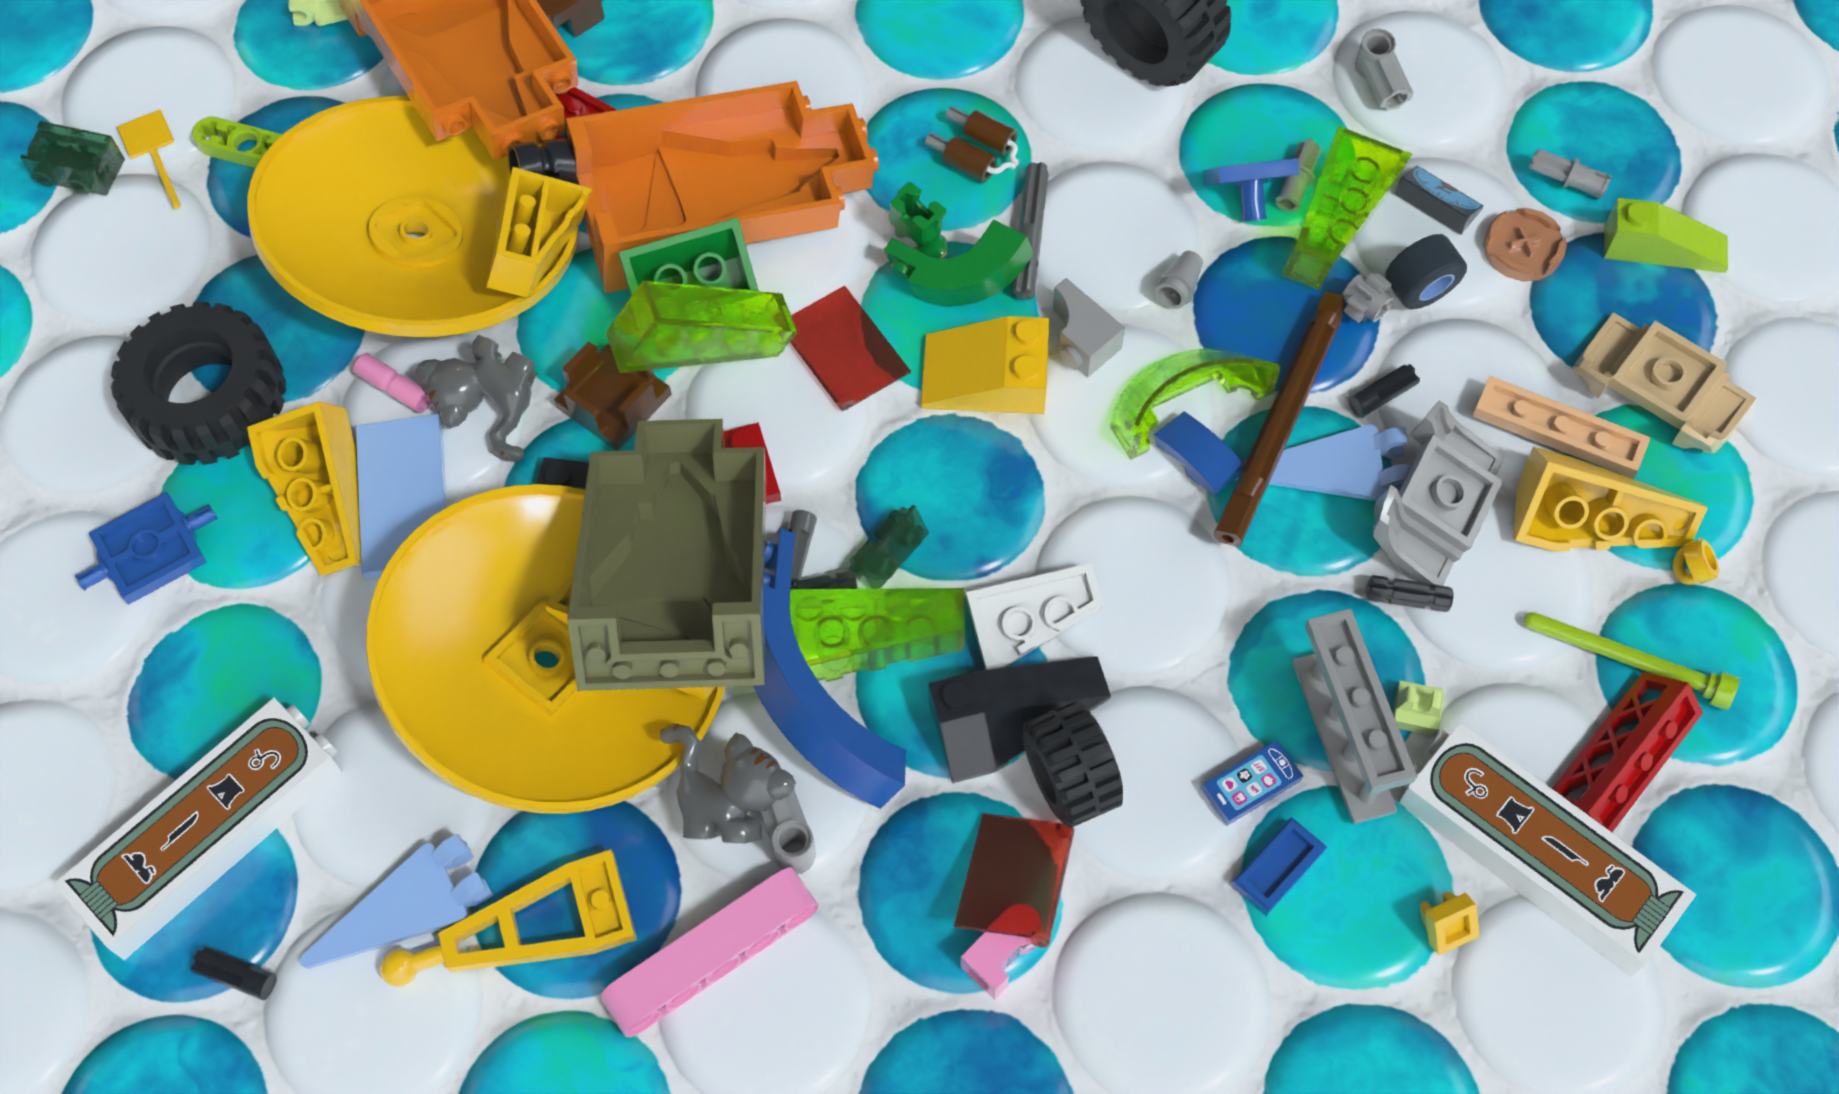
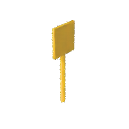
M161 109L118 125V131L131 159L150 152L172 206L175 209H179L181 207L180 201L157 151L158 148L175 142Z

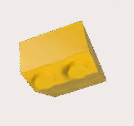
M1005 316L926 334L921 409L1045 414L1049 318Z

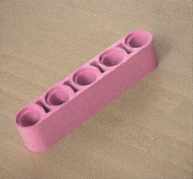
M792 867L785 868L615 980L603 990L600 999L623 1035L627 1038L633 1037L804 923L818 910L819 904Z

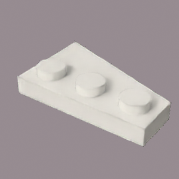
M1092 563L969 591L965 595L984 670L1007 667L1103 606L1102 596Z

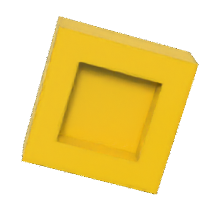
M1449 891L1442 893L1443 903L1435 907H1431L1426 901L1420 904L1421 919L1427 929L1429 945L1438 955L1480 937L1477 906L1466 892L1459 896Z

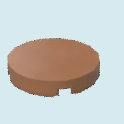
M1517 208L1516 212L1506 214L1507 211L1498 214L1489 224L1483 243L1485 256L1493 268L1508 278L1522 282L1539 281L1552 275L1560 266L1567 247L1566 238L1564 237L1563 240V236L1560 233L1561 227L1545 213L1530 208Z

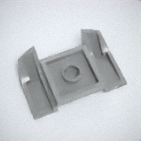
M1440 400L1410 433L1422 447L1400 491L1398 492L1395 487L1390 485L1389 489L1376 500L1373 511L1376 523L1373 526V537L1393 563L1419 581L1429 583L1430 588H1435V585H1444L1454 562L1460 560L1463 553L1471 549L1503 482L1496 475L1505 458L1460 424L1453 417L1448 406Z

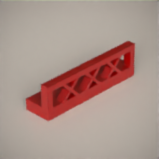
M1643 672L1552 789L1610 832H1613L1702 716L1703 711L1690 684ZM1650 689L1663 692L1658 699L1640 704V701ZM1639 720V724L1633 731L1616 736V732L1622 725ZM1614 752V756L1608 763L1591 768V764L1597 757ZM1586 784L1589 785V788L1579 801L1566 798L1572 789Z

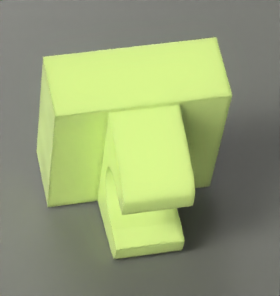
M1400 680L1396 689L1393 710L1398 728L1436 736L1440 728L1445 689Z

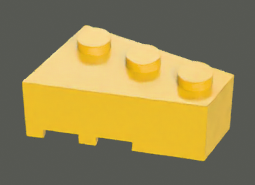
M512 167L502 202L486 287L528 298L582 222L592 188Z

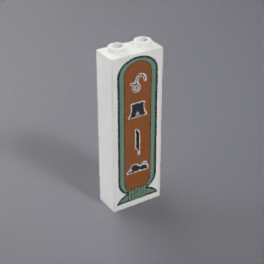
M273 698L52 885L104 945L120 958L126 960L342 771L332 759L338 752L321 733L314 739L305 730L310 725L309 721L293 704L285 709Z
M1461 722L1451 734L1443 730L1427 750L1433 757L1425 767L1417 762L1414 765L1417 774L1414 783L1403 785L1407 790L1399 802L1401 805L1630 977H1633L1647 964L1697 895Z

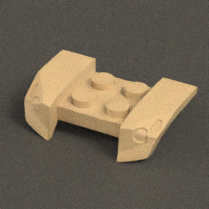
M1614 312L1573 366L1578 377L1582 376L1587 382L1588 390L1598 399L1609 386L1679 429V433L1672 442L1673 445L1684 449H1702L1704 453L1714 454L1725 444L1757 399L1728 381L1731 375L1724 371L1728 363L1657 321H1654L1651 326L1644 323L1639 328Z

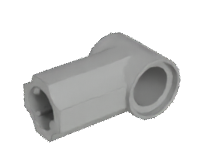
M1378 28L1369 30L1363 35L1355 61V69L1360 76L1367 79L1379 107L1390 111L1398 109L1404 103L1410 101L1413 96V90L1394 52L1396 48L1395 37L1387 30Z
M793 790L789 796L782 800H776L767 811H760L780 869L792 867L797 874H803L815 863L816 850L812 830L807 825L796 792ZM792 841H800L805 844V847L797 853H788L783 850Z

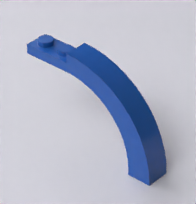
M780 527L769 541L765 540L763 604L765 685L753 686L773 722L808 762L842 789L860 800L881 809L905 786L906 750L882 739L853 719L827 693L808 666L796 640L790 615V588L795 534Z

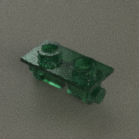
M912 505L909 509L901 507L898 511L892 510L889 517L874 532L875 537L881 541L877 544L868 539L856 554L849 558L851 564L847 568L853 570L857 579L864 575L874 593L881 589L929 534L916 506Z

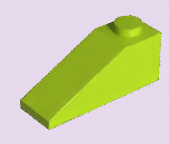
M1618 198L1604 225V258L1726 273L1728 270V235L1661 203Z

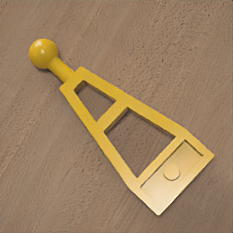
M610 849L557 868L439 932L440 945L415 953H411L406 949H394L388 952L380 963V974L389 985L401 987L412 982L418 971L445 963L446 968L452 973L592 955L637 940L614 853ZM572 883L585 937L522 945L514 913ZM499 922L505 948L468 953L460 952L459 942Z

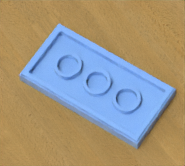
M439 414L356 425L361 567L365 580L380 578L387 563L399 546L429 518L447 508L442 420Z

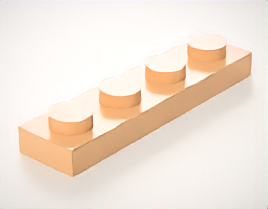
M1489 376L1472 417L1634 479L1640 468L1651 439L1643 434Z

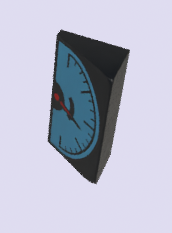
M1419 166L1414 167L1399 179L1395 192L1397 196L1459 234H1462L1484 207V205Z

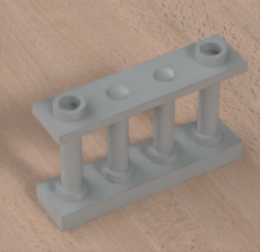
M1351 609L1308 619L1305 629L1315 654L1293 659L1292 665L1351 822L1354 825L1395 814L1397 808L1389 789L1414 783L1417 774Z

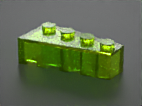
M1338 126L1322 159L1281 275L1320 289L1395 186L1413 154Z
M642 281L609 327L606 335L619 372L625 373L778 357L798 331L782 293Z
M964 588L790 589V615L794 634L808 666L818 681L825 679L826 682L843 679V675L869 669V672L885 669L887 664L903 660L913 662L964 650Z

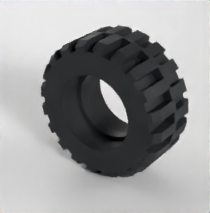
M1081 0V6L1084 7L1083 17L1085 22L1090 24V33L1095 40H1099L1102 45L1101 49L1107 56L1111 55L1121 69H1127L1132 72L1133 77L1139 80L1146 79L1149 84L1155 86H1177L1190 81L1226 44L1231 30V8L1226 5L1227 0Z
M193 302L191 307L178 304L171 306V311L161 315L160 312H157L148 317L150 322L143 327L138 325L130 333L132 337L130 342H123L117 353L120 361H114L111 371V377L114 380L111 384L113 398L117 402V408L141 442L148 449L154 450L158 456L166 460H174L176 458L179 464L194 465L196 460H200L203 465L218 463L217 458L226 456L228 459L240 455L238 450L248 445L251 448L247 427L273 418L274 413L280 414L285 402L282 395L286 391V379L282 374L283 367L260 326L253 323L251 317L242 311H234L231 306L221 303H215L214 307H211L209 302ZM210 364L231 366L229 375L224 383L205 398L188 403L168 401L174 386L190 371Z

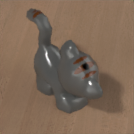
M477 335L472 343V353L476 362L469 363L458 358L442 361L431 359L425 360L417 366L415 370L416 375L425 384L427 395L433 406L440 411L442 422L449 429L463 423L468 413L478 408L484 394L489 395L504 414L501 422L489 435L492 452L505 461L519 462L523 459V449L519 446L507 444L506 437L517 427L522 414L529 407L532 394L531 387L537 375V372L533 370L534 362L521 354L511 352L505 363L500 361L502 354L497 352L499 345L490 338Z
M672 724L660 731L659 737L663 743L681 742L684 747L680 760L681 778L676 790L678 805L683 817V837L688 839H713L721 836L724 843L741 844L761 840L762 825L756 818L748 816V812L767 811L776 800H782L789 796L795 788L796 781L794 777L786 770L781 769L778 761L771 754L761 748L754 747L745 735L735 733L727 742L724 750L726 762L722 767L720 785L706 774L698 771V756L701 742L691 727Z

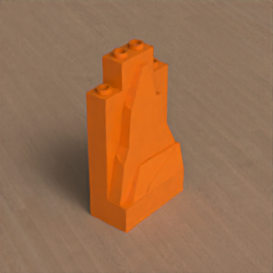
M339 0L342 11L358 36L362 37L368 34L372 38L436 141L450 136H457L465 130L474 128L495 161L508 156L510 144L525 142L537 144L543 140L554 139L558 135L565 133L564 107L556 94L565 93L571 88L578 86L577 60L536 0Z
M797 81L566 119L567 139L572 146L576 163V184L592 188L583 220L605 294L628 290L619 251L738 217L745 244L837 228L840 211L845 209L843 193L871 189L874 172L879 170L877 152L875 148H869L867 142L868 133L865 120L858 118L853 103L812 110L809 97L807 95L802 96Z

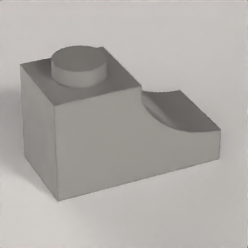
M1065 278L1055 286L1053 310L1060 316L1065 325V328L1060 333L1059 354L1068 367L1073 370L1078 369L1089 378L1122 349L1125 327L1069 279Z

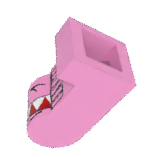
M1012 906L961 956V969L994 1000L1008 987L1009 976L1004 971L1019 955L1030 953L1039 944L1042 923L1038 913L1029 906Z

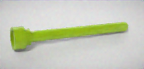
M1529 612L1524 617V624L1529 629L1651 674L1688 682L1692 689L1702 692L1701 697L1709 699L1708 704L1727 711L1737 692L1740 677L1721 671L1719 674L1710 672L1709 675L1536 612Z

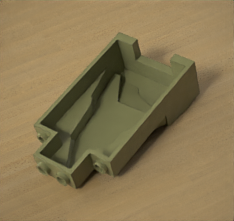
M723 419L637 421L634 451H599L590 453L567 619L577 691L765 685V633L763 617L766 522L764 447L725 448Z

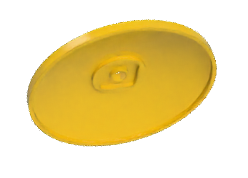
M387 96L356 100L321 111L301 121L286 131L265 152L255 168L247 197L248 225L255 250L267 271L286 291L309 308L328 318L363 330L394 336L440 337L458 335L500 324L521 314L544 298L561 280L574 256L579 229L578 226L528 298L487 288L497 234L496 225L499 222L502 202L510 178L508 156L494 161L474 128L465 130L457 136H450L436 141L408 96ZM540 142V143H537L536 145H537L538 147H541V144H542V143ZM413 232L415 234H424V236L411 237L407 234Z

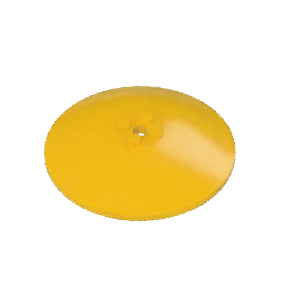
M516 485L476 494L450 505L419 526L399 546L387 563L377 583L370 604L366 627L368 673L375 697L394 733L410 753L445 782L471 796L514 810L558 814L591 811L628 800L654 787L680 766L684 749L681 742L663 743L659 737L660 731L672 724L689 726L701 742L715 718L725 687H715L706 701L675 688L577 691L568 624L546 611V604L566 579L574 575L585 496L584 489L561 485ZM539 652H550L556 656L558 664L551 668H545L535 661L534 656Z

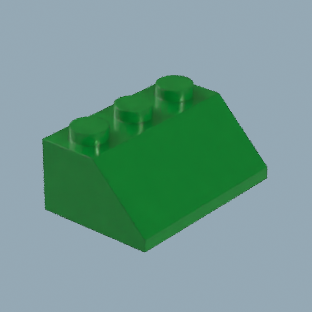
M738 217L618 252L639 328L643 332L761 297Z

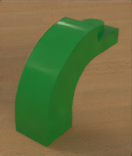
M994 219L979 241L970 250L956 257H930L894 238L890 239L883 250L891 264L890 270L899 278L908 281L916 298L942 306L973 304L997 294L1019 276L1033 256V251L1026 235Z

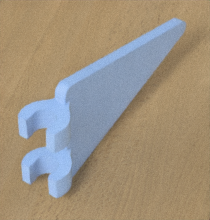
M1369 424L1285 449L1269 485L1376 501L1389 489L1390 485L1399 492L1411 469V465L1400 464L1383 470L1381 456L1387 458L1404 457V446H1407L1408 443L1406 428L1394 427L1378 433L1377 427Z
M455 834L444 840L437 848L431 843L423 844L300 957L301 966L306 969L318 967L447 928L467 918L469 914L466 908L481 904L493 896L486 880L482 879L478 872L461 880L456 887L447 872V869L461 866L474 858L465 840L462 841L459 834Z

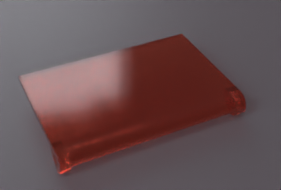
M846 286L837 289L791 316L788 313H782L775 320L776 325L841 411L853 407L911 373V370Z
M983 813L954 928L1031 938L1033 945L1040 948L1048 947L1075 832L1074 827L1069 828L1063 823Z

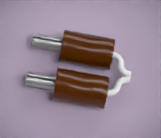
M951 106L946 112V118L963 126V135L1003 156H1006L1011 151V162L1003 163L998 168H995L997 164L996 156L957 136L947 141L931 132L925 139L926 145L943 153L942 161L945 164L982 183L987 182L992 174L1001 173L1006 168L1015 169L1019 164V160L1015 157L1018 151L1015 144L1018 131L978 110H974L969 115Z

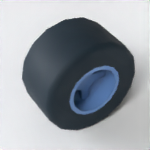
M1434 234L1416 241L1399 253L1389 264L1385 272V279L1392 283L1391 289L1404 307L1410 310L1420 309L1431 305L1452 291L1467 273V263L1448 237L1443 234Z

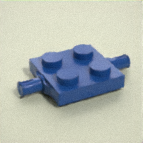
M165 492L89 532L97 548L98 564L79 574H75V578L84 591L108 578L116 585L122 598L129 605L206 564L207 561L197 545V534L195 531L218 520V517L210 504L186 516L177 508L168 492Z

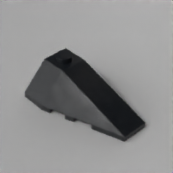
M1098 656L974 671L928 683L929 705L952 783L995 773L1008 765L1009 760L1025 751L1023 744V725L1025 721L1074 700L1081 703L1089 711H1092L1111 698Z

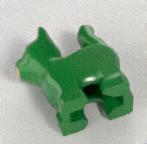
M912 182L906 183L898 190L897 196L890 202L891 210L889 211L888 218L895 228L896 236L898 238L906 236L915 242L914 249L934 258H945L948 253L947 239L940 233L942 231L941 220L947 213L946 208L936 201L929 203L927 208L919 200L922 190Z

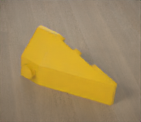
M318 401L248 426L247 430L256 468L263 479H268L278 497L275 500L282 511H287L297 528L296 535L319 574L327 576L360 565L361 543L356 449L346 408Z
M1533 446L1517 484L1513 538L1516 541L1555 552L1570 551V548L1593 547L1595 550H1608L1610 546L1636 545L1638 548L1684 547V544L1694 540L1708 507L1699 502L1576 458Z

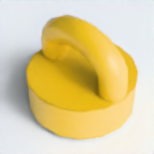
M1702 538L1684 544V547L1676 552L1673 559V572L1676 579L1682 584H1702L1718 578L1720 573L1719 563L1713 548L1708 541ZM1685 560L1691 572L1690 574H1687L1684 570Z

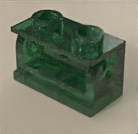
M39 121L37 125L38 130L29 145L27 156H20L31 177L37 183L47 187L56 185L70 188L81 194L94 193L107 196L125 161L112 136Z

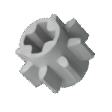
M1362 273L1358 274L1347 285L1342 294L1348 303L1344 312L1358 323L1361 320L1366 322L1368 318L1373 322L1378 321L1393 303L1394 298L1387 293L1392 283L1379 273L1375 275L1370 273L1368 277Z

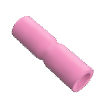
M369 353L362 354L356 360L353 371L367 382L382 391H387L393 398L418 413L424 412L430 406L431 400L425 388L405 375L398 374L395 369Z

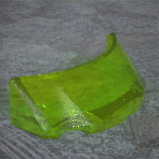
M1195 349L1172 354L1167 358L1152 363L1131 380L1117 401L1110 428L1130 460L1150 450L1151 443L1148 433L1157 427L1158 418L1152 411V408L1215 379L1219 380L1227 393L1236 392L1237 388H1244L1251 391L1250 395L1256 401H1259L1274 394L1280 367L1278 364L1224 349Z

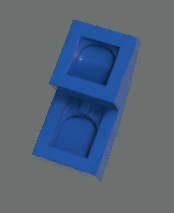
M1185 411L1154 434L1156 446L1183 463L1187 476L1215 495L1235 481L1245 466L1221 439Z

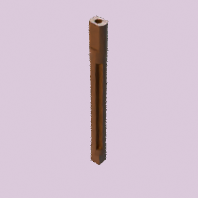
M1325 292L1317 310L1314 312L1216 526L1214 537L1219 543L1237 547L1242 545L1340 327L1341 319L1345 313L1344 309L1346 308L1344 295Z

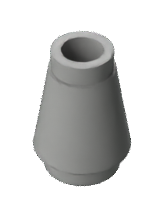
M1184 251L1157 278L1155 282V295L1164 306L1178 309L1192 300L1201 267L1203 266V260L1197 253Z

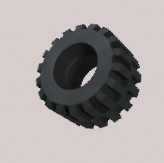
M1074 700L1024 722L1023 744L1031 770L1048 806L1065 826L1072 828L1122 806L1123 784L1115 756L1100 725L1086 707Z

